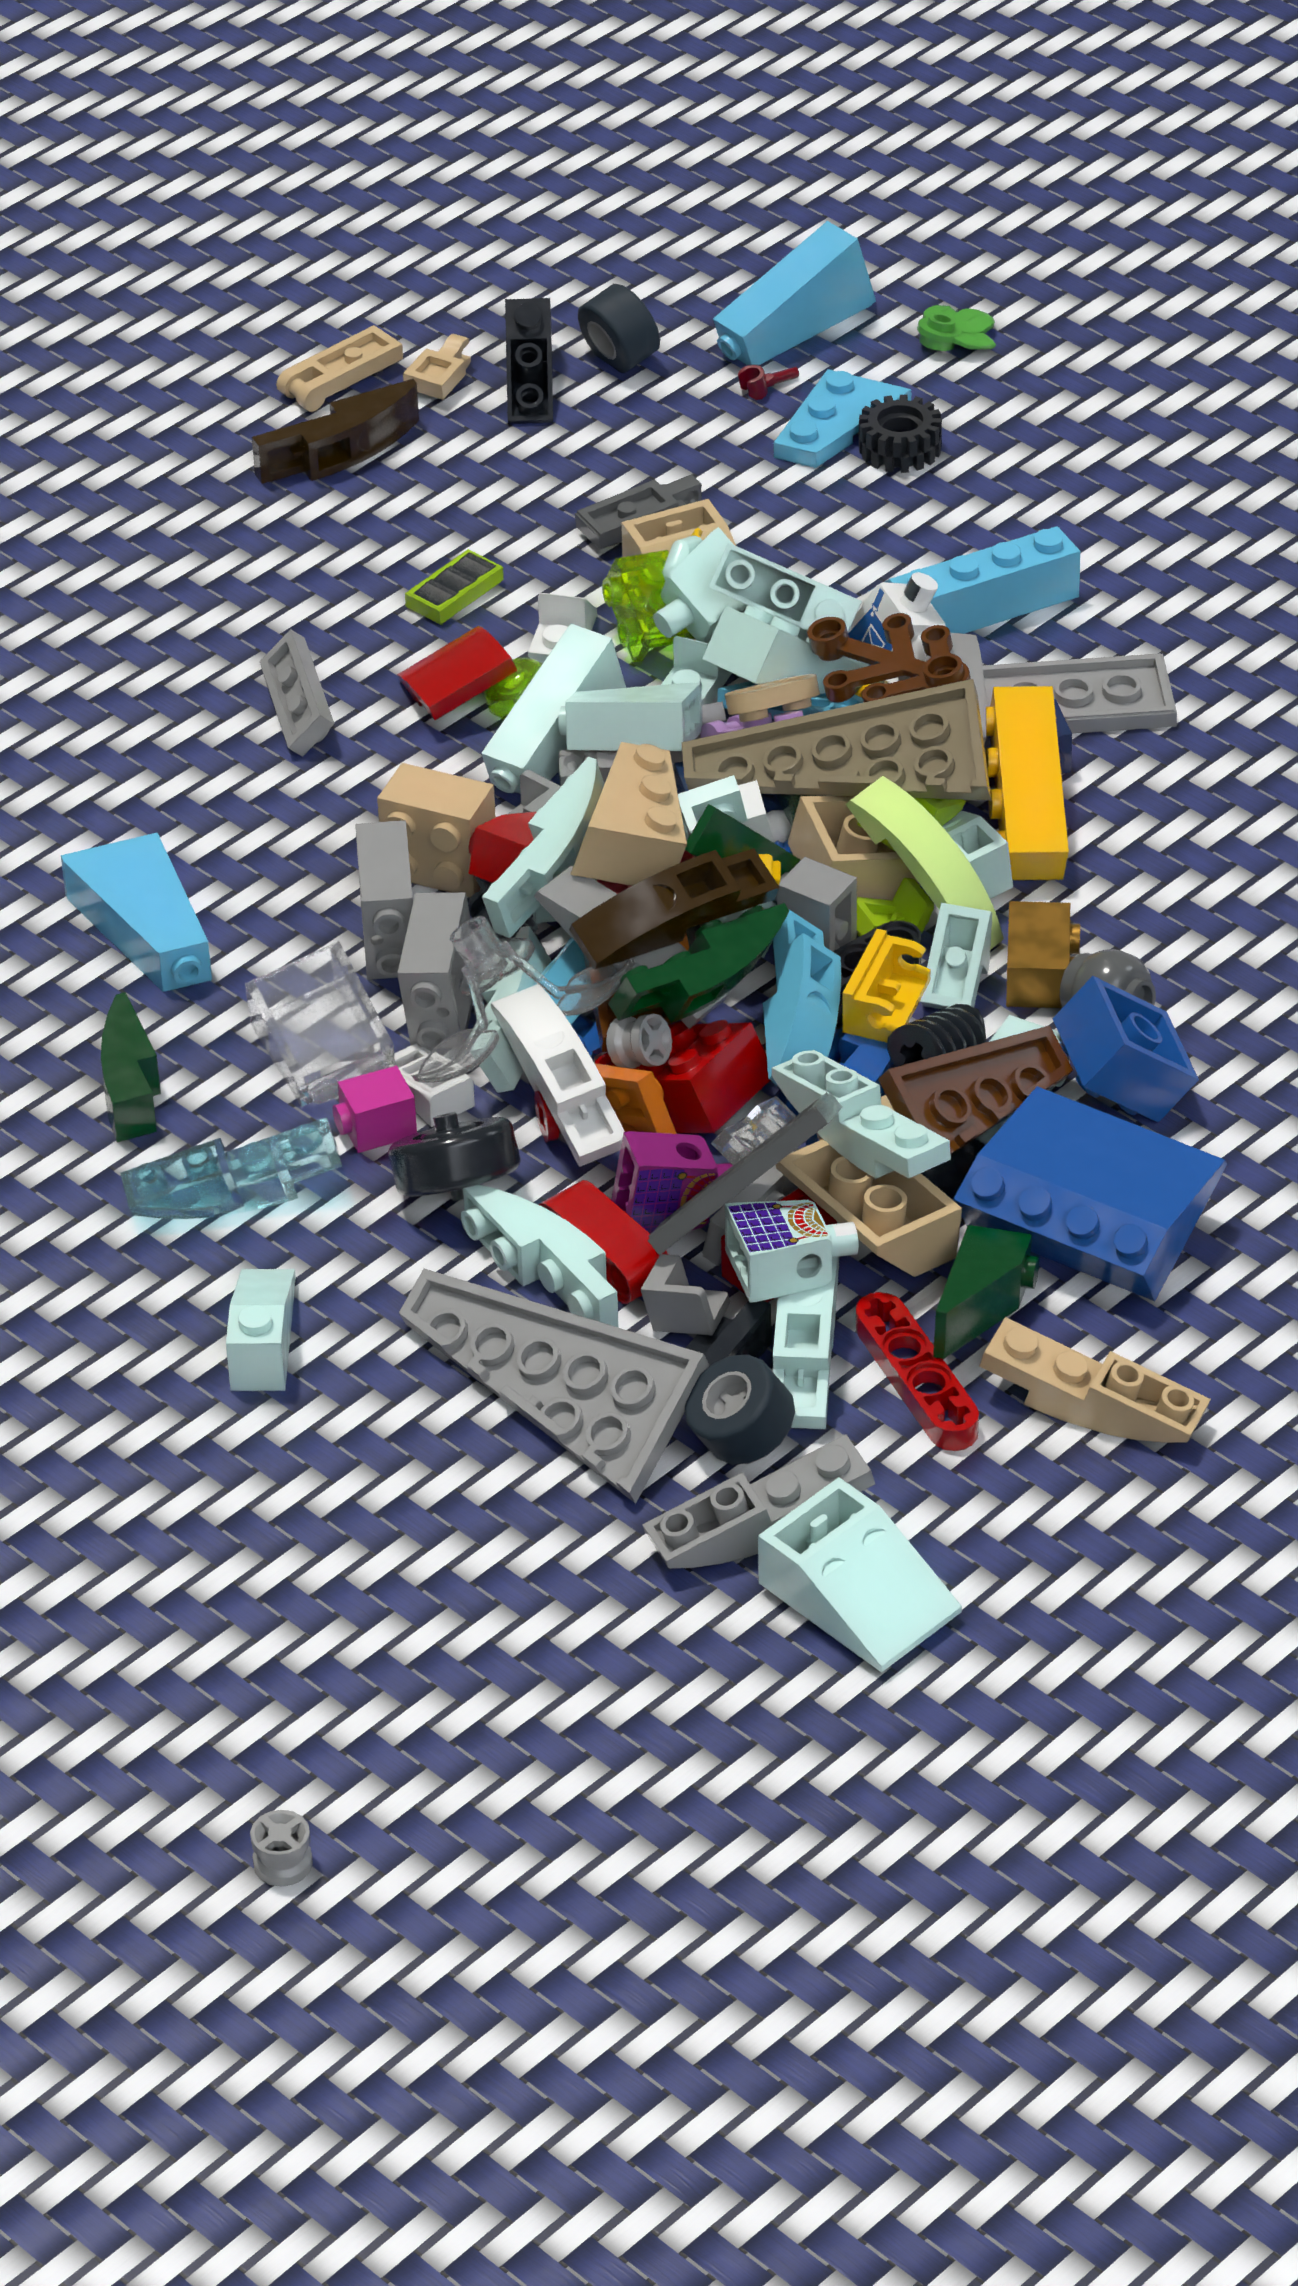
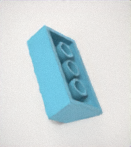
M1056 526L1015 540L998 543L995 546L967 555L957 556L951 560L929 567L915 569L909 573L890 578L885 582L907 584L913 573L920 572L929 575L938 584V589L931 600V604L951 633L965 634L1078 598L1081 551Z

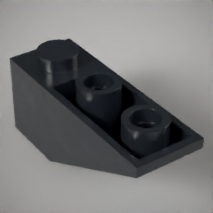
M550 298L505 299L508 424L553 423V357Z

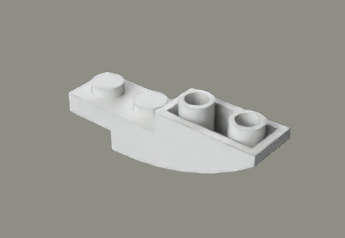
M537 984L491 1002V1009L534 1091L539 1090L579 1167L620 1151L623 1132L625 1131L605 1095L606 1084L575 1030L549 994Z

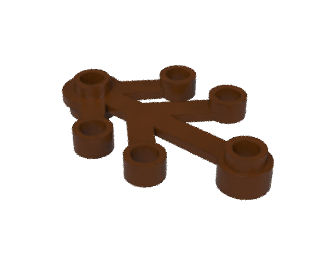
M905 613L892 614L885 618L882 623L886 641L892 644L893 651L849 638L844 620L838 617L818 619L807 630L812 652L818 655L821 660L835 661L845 656L870 664V666L850 671L837 670L826 675L823 679L826 697L831 702L849 700L855 694V687L868 685L861 693L864 703L971 679L968 666L962 662L959 656L950 653L953 648L950 630L946 626L934 625L922 632L921 640L924 652L931 658L926 662L916 659L911 639L915 634L911 617ZM901 676L910 677L890 684L876 683Z

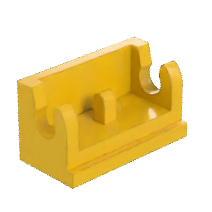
M876 929L843 991V1033L887 1043L888 1037L896 1028L909 1023L931 980V969L919 964H909L902 958V955L907 954L914 958H922L926 951L924 946L912 940L887 935L885 930Z

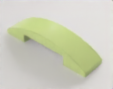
M882 776L846 803V806L875 845L885 838L888 840L939 910L941 903L991 911L990 950L1004 939L995 909L970 862L947 831L911 795Z

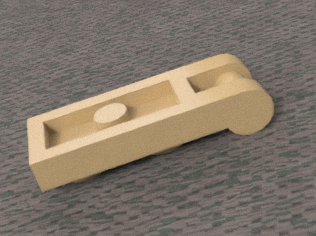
M373 325L284 370L277 379V390L288 398L296 397L297 403L307 411H316L323 405L325 398L345 390L364 378L402 360L403 346L402 343Z

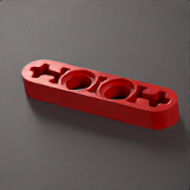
M876 1292L862 1297L856 1306V1332L858 1337L929 1439L937 1447L949 1451L964 1450L972 1446L978 1439L979 1411L977 1406L946 1362L941 1358L933 1357L934 1345L907 1307L897 1296L890 1293ZM884 1322H889V1331L887 1332ZM899 1348H910L918 1354L912 1358L903 1359L893 1356L891 1352ZM928 1382L938 1384L943 1389L937 1393L927 1394L919 1392L915 1387ZM946 1410H948V1417L950 1419L948 1421H944Z

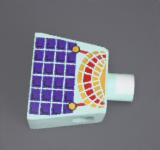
M791 1200L725 1204V1251L750 1303L827 1286L832 1281V1257L856 1255L858 1253V1234L854 1222L826 1225L815 1202Z

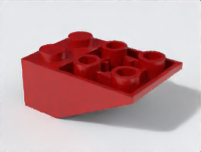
M718 1020L708 1024H695L690 1029L682 1021L670 1024L668 1026L671 1031L672 1049L667 1061L659 1066L648 1067L641 1064L633 1069L653 1072L654 1077L663 1089V1100L676 1133H715L770 1081L767 1071V1055L751 1022L728 1023L726 1020ZM608 1052L595 1061V1064L616 1066Z

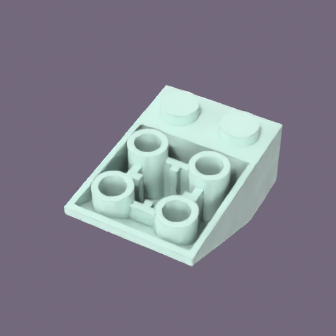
M748 604L744 613L725 606L702 658L758 685L798 675L816 674L820 694L825 693L823 679L829 673L837 670L850 671L870 665L845 656L835 661H823L812 652L806 630Z
M840 1477L758 1535L759 1584L881 1673L962 1612L961 1604L884 1510Z

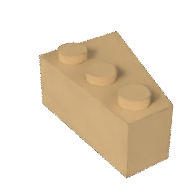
M621 742L570 875L633 886L650 876L679 864L687 841L670 751L660 749L651 744L636 745Z

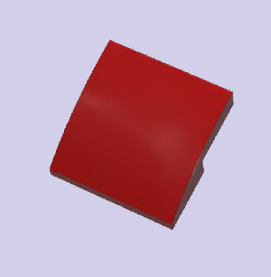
M478 625L400 672L397 676L420 707L424 706L432 718L437 720L515 673L517 669L511 656L487 630Z

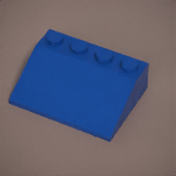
M1037 1086L977 1154L953 1200L962 1208L961 1216L966 1226L973 1225L1032 1234L1031 1252L1155 1302L1222 1176L1227 1162L1225 1159Z

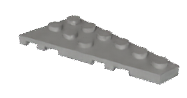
M425 1268L422 1270L399 1311L407 1326L635 1504L685 1412L686 1401L698 1377L709 1367V1363L703 1353Z

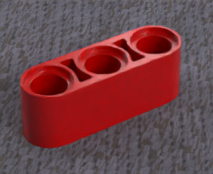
M582 1180L538 1204L574 1225L605 1251L606 1279L617 1291L619 1302L628 1304L642 1296L641 1288L660 1256L648 1242L650 1235L648 1231L587 1180ZM664 1251L662 1253L664 1255H669L667 1251Z

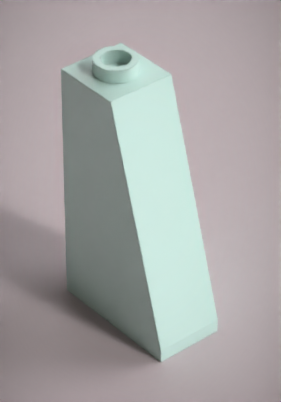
M570 623L481 753L489 779L498 789L507 793H520V775L526 770H531L548 780H551L559 772V751L567 750V736H561L559 732V711L561 706H565V701L575 692L626 688L612 638Z

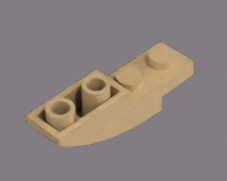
M1007 1317L1004 1318L984 1351L979 1367L1029 1390L1024 1403L1028 1407L1068 1423L1104 1434L1134 1440L1162 1443L1188 1442L1211 1400L1112 1351L1109 1352L1102 1364Z

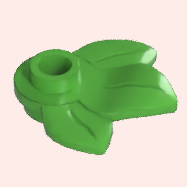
M934 305L924 311L923 318L918 322L917 331L920 333V343L933 350L949 351L954 348L955 344L968 349L978 350L993 349L996 346L995 342L985 334L994 327L995 320L989 314L977 309L967 308L956 312L947 305Z

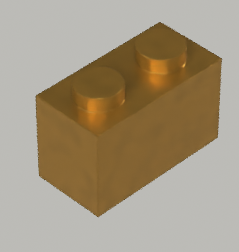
M1009 901L1006 1007L1062 1008L1060 984L1063 974L1070 961L1075 958L1070 957V954H1080V924L1070 923L1071 903Z

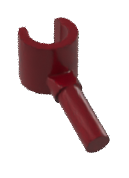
M748 365L738 372L740 388L743 390L748 389L749 396L755 400L766 397L768 387L799 377L797 367L765 374L761 366Z

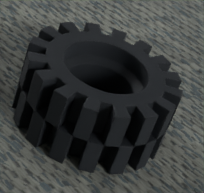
M892 395L884 396V403L875 399L871 401V407L865 406L862 409V415H859V453L862 454V459L865 462L871 461L872 467L879 469L882 465H885V471L892 473L894 467L901 468V473H909V467L913 466L916 471L924 469V462L931 465L935 462V457H939L941 454V413L939 409L934 410V404L930 401L923 405V398L915 396L913 401H908V395H900V400H893Z

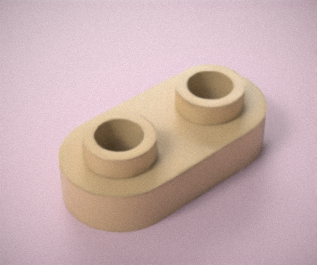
M806 674L734 690L725 694L728 714H738L740 722H749L769 717L768 708L782 705L783 711H794L811 707V698L820 695L817 675Z

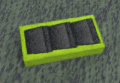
M467 549L405 593V606L441 625L504 580L503 567Z

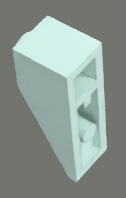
M241 1269L230 1303L226 1337L230 1391H285L296 1279L295 1269Z

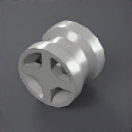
M654 1013L639 1016L638 1019L628 1017L618 1021L616 1018L610 1024L607 1031L606 1045L608 1054L617 1067L633 1069L641 1064L648 1067L662 1065L669 1058L672 1049L670 1028L660 1015Z
M288 1810L270 1811L260 1816L253 1823L250 1831L252 1849L254 1850L253 1865L256 1875L265 1883L280 1887L302 1881L310 1873L313 1865L311 1847L309 1846L311 1841L309 1824L303 1816Z

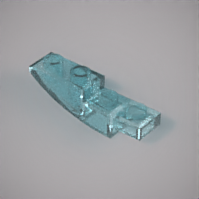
M327 1117L228 1152H226L221 1138L164 1158L144 1163L120 1174L132 1215L165 1219H194L253 1211L297 1199L298 1195L294 1183L342 1167L343 1165L332 1128Z

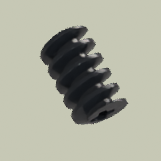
M955 1004L896 1028L890 1034L887 1041V1051L894 1068L986 1043L984 1019L978 1009L968 1004Z

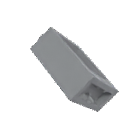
M406 820L355 824L367 980L398 978V967L413 905Z
M466 892L415 893L397 972L410 1044L418 1043L431 1052L463 1051L480 972Z

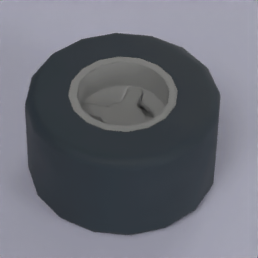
M610 285L578 309L577 318L580 330L589 347L597 357L621 373H626L656 352L660 347L659 330L652 314L641 299L624 285Z
M734 1355L713 1363L700 1374L686 1401L685 1415L687 1425L717 1459L731 1465L750 1464L766 1457L782 1443L791 1429L795 1415L793 1395L763 1360L750 1355Z

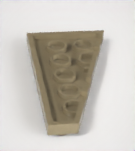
M973 679L681 742L684 778L689 790L734 775L738 785L757 780L760 793L856 796L877 779L884 776L913 798L991 800L978 694Z

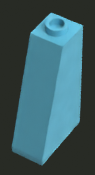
M826 221L713 318L719 336L717 344L720 350L731 360L738 359L746 365H761L875 303V295L858 239L831 222Z
M158 832L61 855L65 895L68 901L162 992L212 980L208 940Z

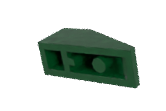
M973 1225L967 1226L936 1309L933 1357L945 1359L1019 1309L1026 1288L1035 1289L1038 1278L1039 1257L1031 1256L1032 1234Z

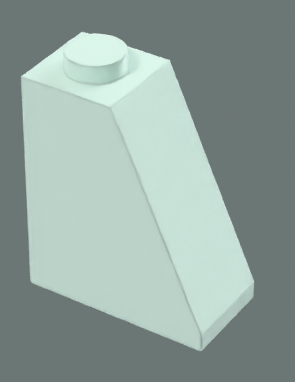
M701 683L575 692L567 699L565 706H561L559 711V732L561 736H567V750L618 751L621 742L636 745L651 744L669 751H682L681 742L694 740L702 732L701 727L703 726Z

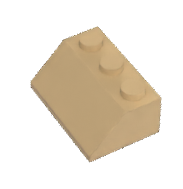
M824 1139L788 1154L776 1164L777 1170L839 1223L854 1222L858 1239L872 1252L908 1274L916 1277L956 1258L962 1208L921 1173L907 1178L896 1171H892L875 1179L839 1154Z

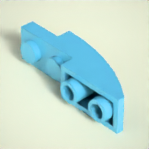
M789 910L785 921L773 939L777 993L763 1003L768 1079L778 1088L779 1086L772 1078V1067L791 1060L795 1054L803 1051L815 1050L826 1057L829 1056L837 1024L841 991V957L824 946L822 930Z

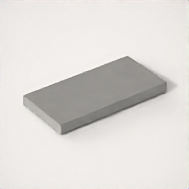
M1161 653L982 665L986 707H990L993 687L1053 686L1054 699H1056L1072 734L1177 726V710L1164 656Z

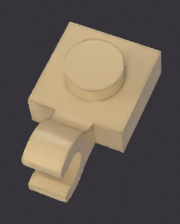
M453 333L446 339L438 352L426 348L403 373V380L414 379L417 383V392L444 400L466 375V369L471 362V357L463 355L462 351L469 344V338Z

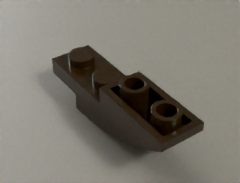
M410 379L330 402L329 415L253 436L252 448L255 476L261 484L305 472L308 478L314 481L350 468L378 454L404 436L419 421L416 381Z
M754 848L725 858H721L718 852L714 850L667 868L616 894L573 922L569 931L593 969L596 970L681 942L688 928L773 901L780 887Z

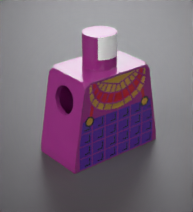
M623 1132L611 1200L651 1234L665 1218L734 1164H716L705 1139L699 1135ZM710 1216L693 1230L703 1228L708 1224Z

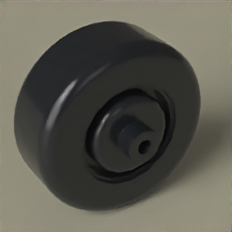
M456 1112L433 1117L435 1128L404 1137L394 1142L388 1150L396 1189L400 1194L404 1196H425L450 1191L453 1201L464 1199L463 1188L508 1175L515 1171L521 1162L514 1128L510 1120L504 1117H487L458 1122Z

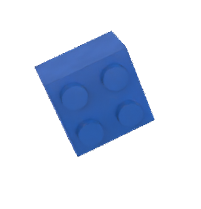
M1092 976L1052 1018L1062 1039L1060 1046L1070 1057L1077 1072L1075 1078L1079 1086L1093 1097L1098 1098L1101 1095L1116 1102L1125 1112L1131 1115L1139 1113L1159 1122L1199 1081L1168 1013L1095 976Z

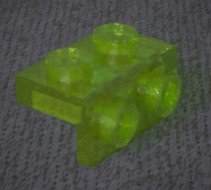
M668 550L615 558L602 583L604 601L609 607H612L618 622L617 631L620 643L623 647H627L633 662L643 661L650 648L672 645L675 636L695 639L686 628L671 638H667L658 630L654 623L653 615L666 606L660 594L665 583L662 570L669 554Z

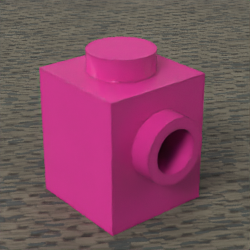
M397 1065L337 1082L339 1104L333 1105L332 1108L334 1121L340 1135L348 1134L358 1153L393 1144L404 1137L417 1133L415 1097Z

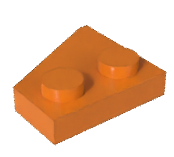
M595 1064L606 1084L605 1095L625 1132L676 1134L663 1100V1089L652 1071Z

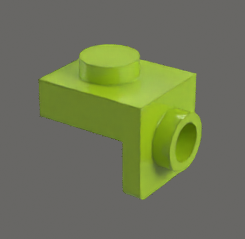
M903 878L893 900L857 897V934L860 937L884 923L899 920L916 925L922 934L934 910V903L915 879Z

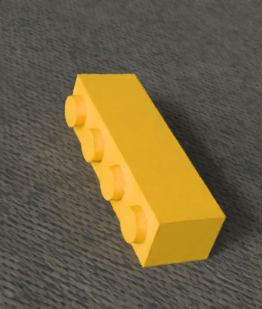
M1053 686L993 687L990 707H986V736H991L992 748H986L985 755L988 777H994L995 789H990L989 817L990 819H998L999 831L997 832L1008 842L1012 880H1063L1069 849Z

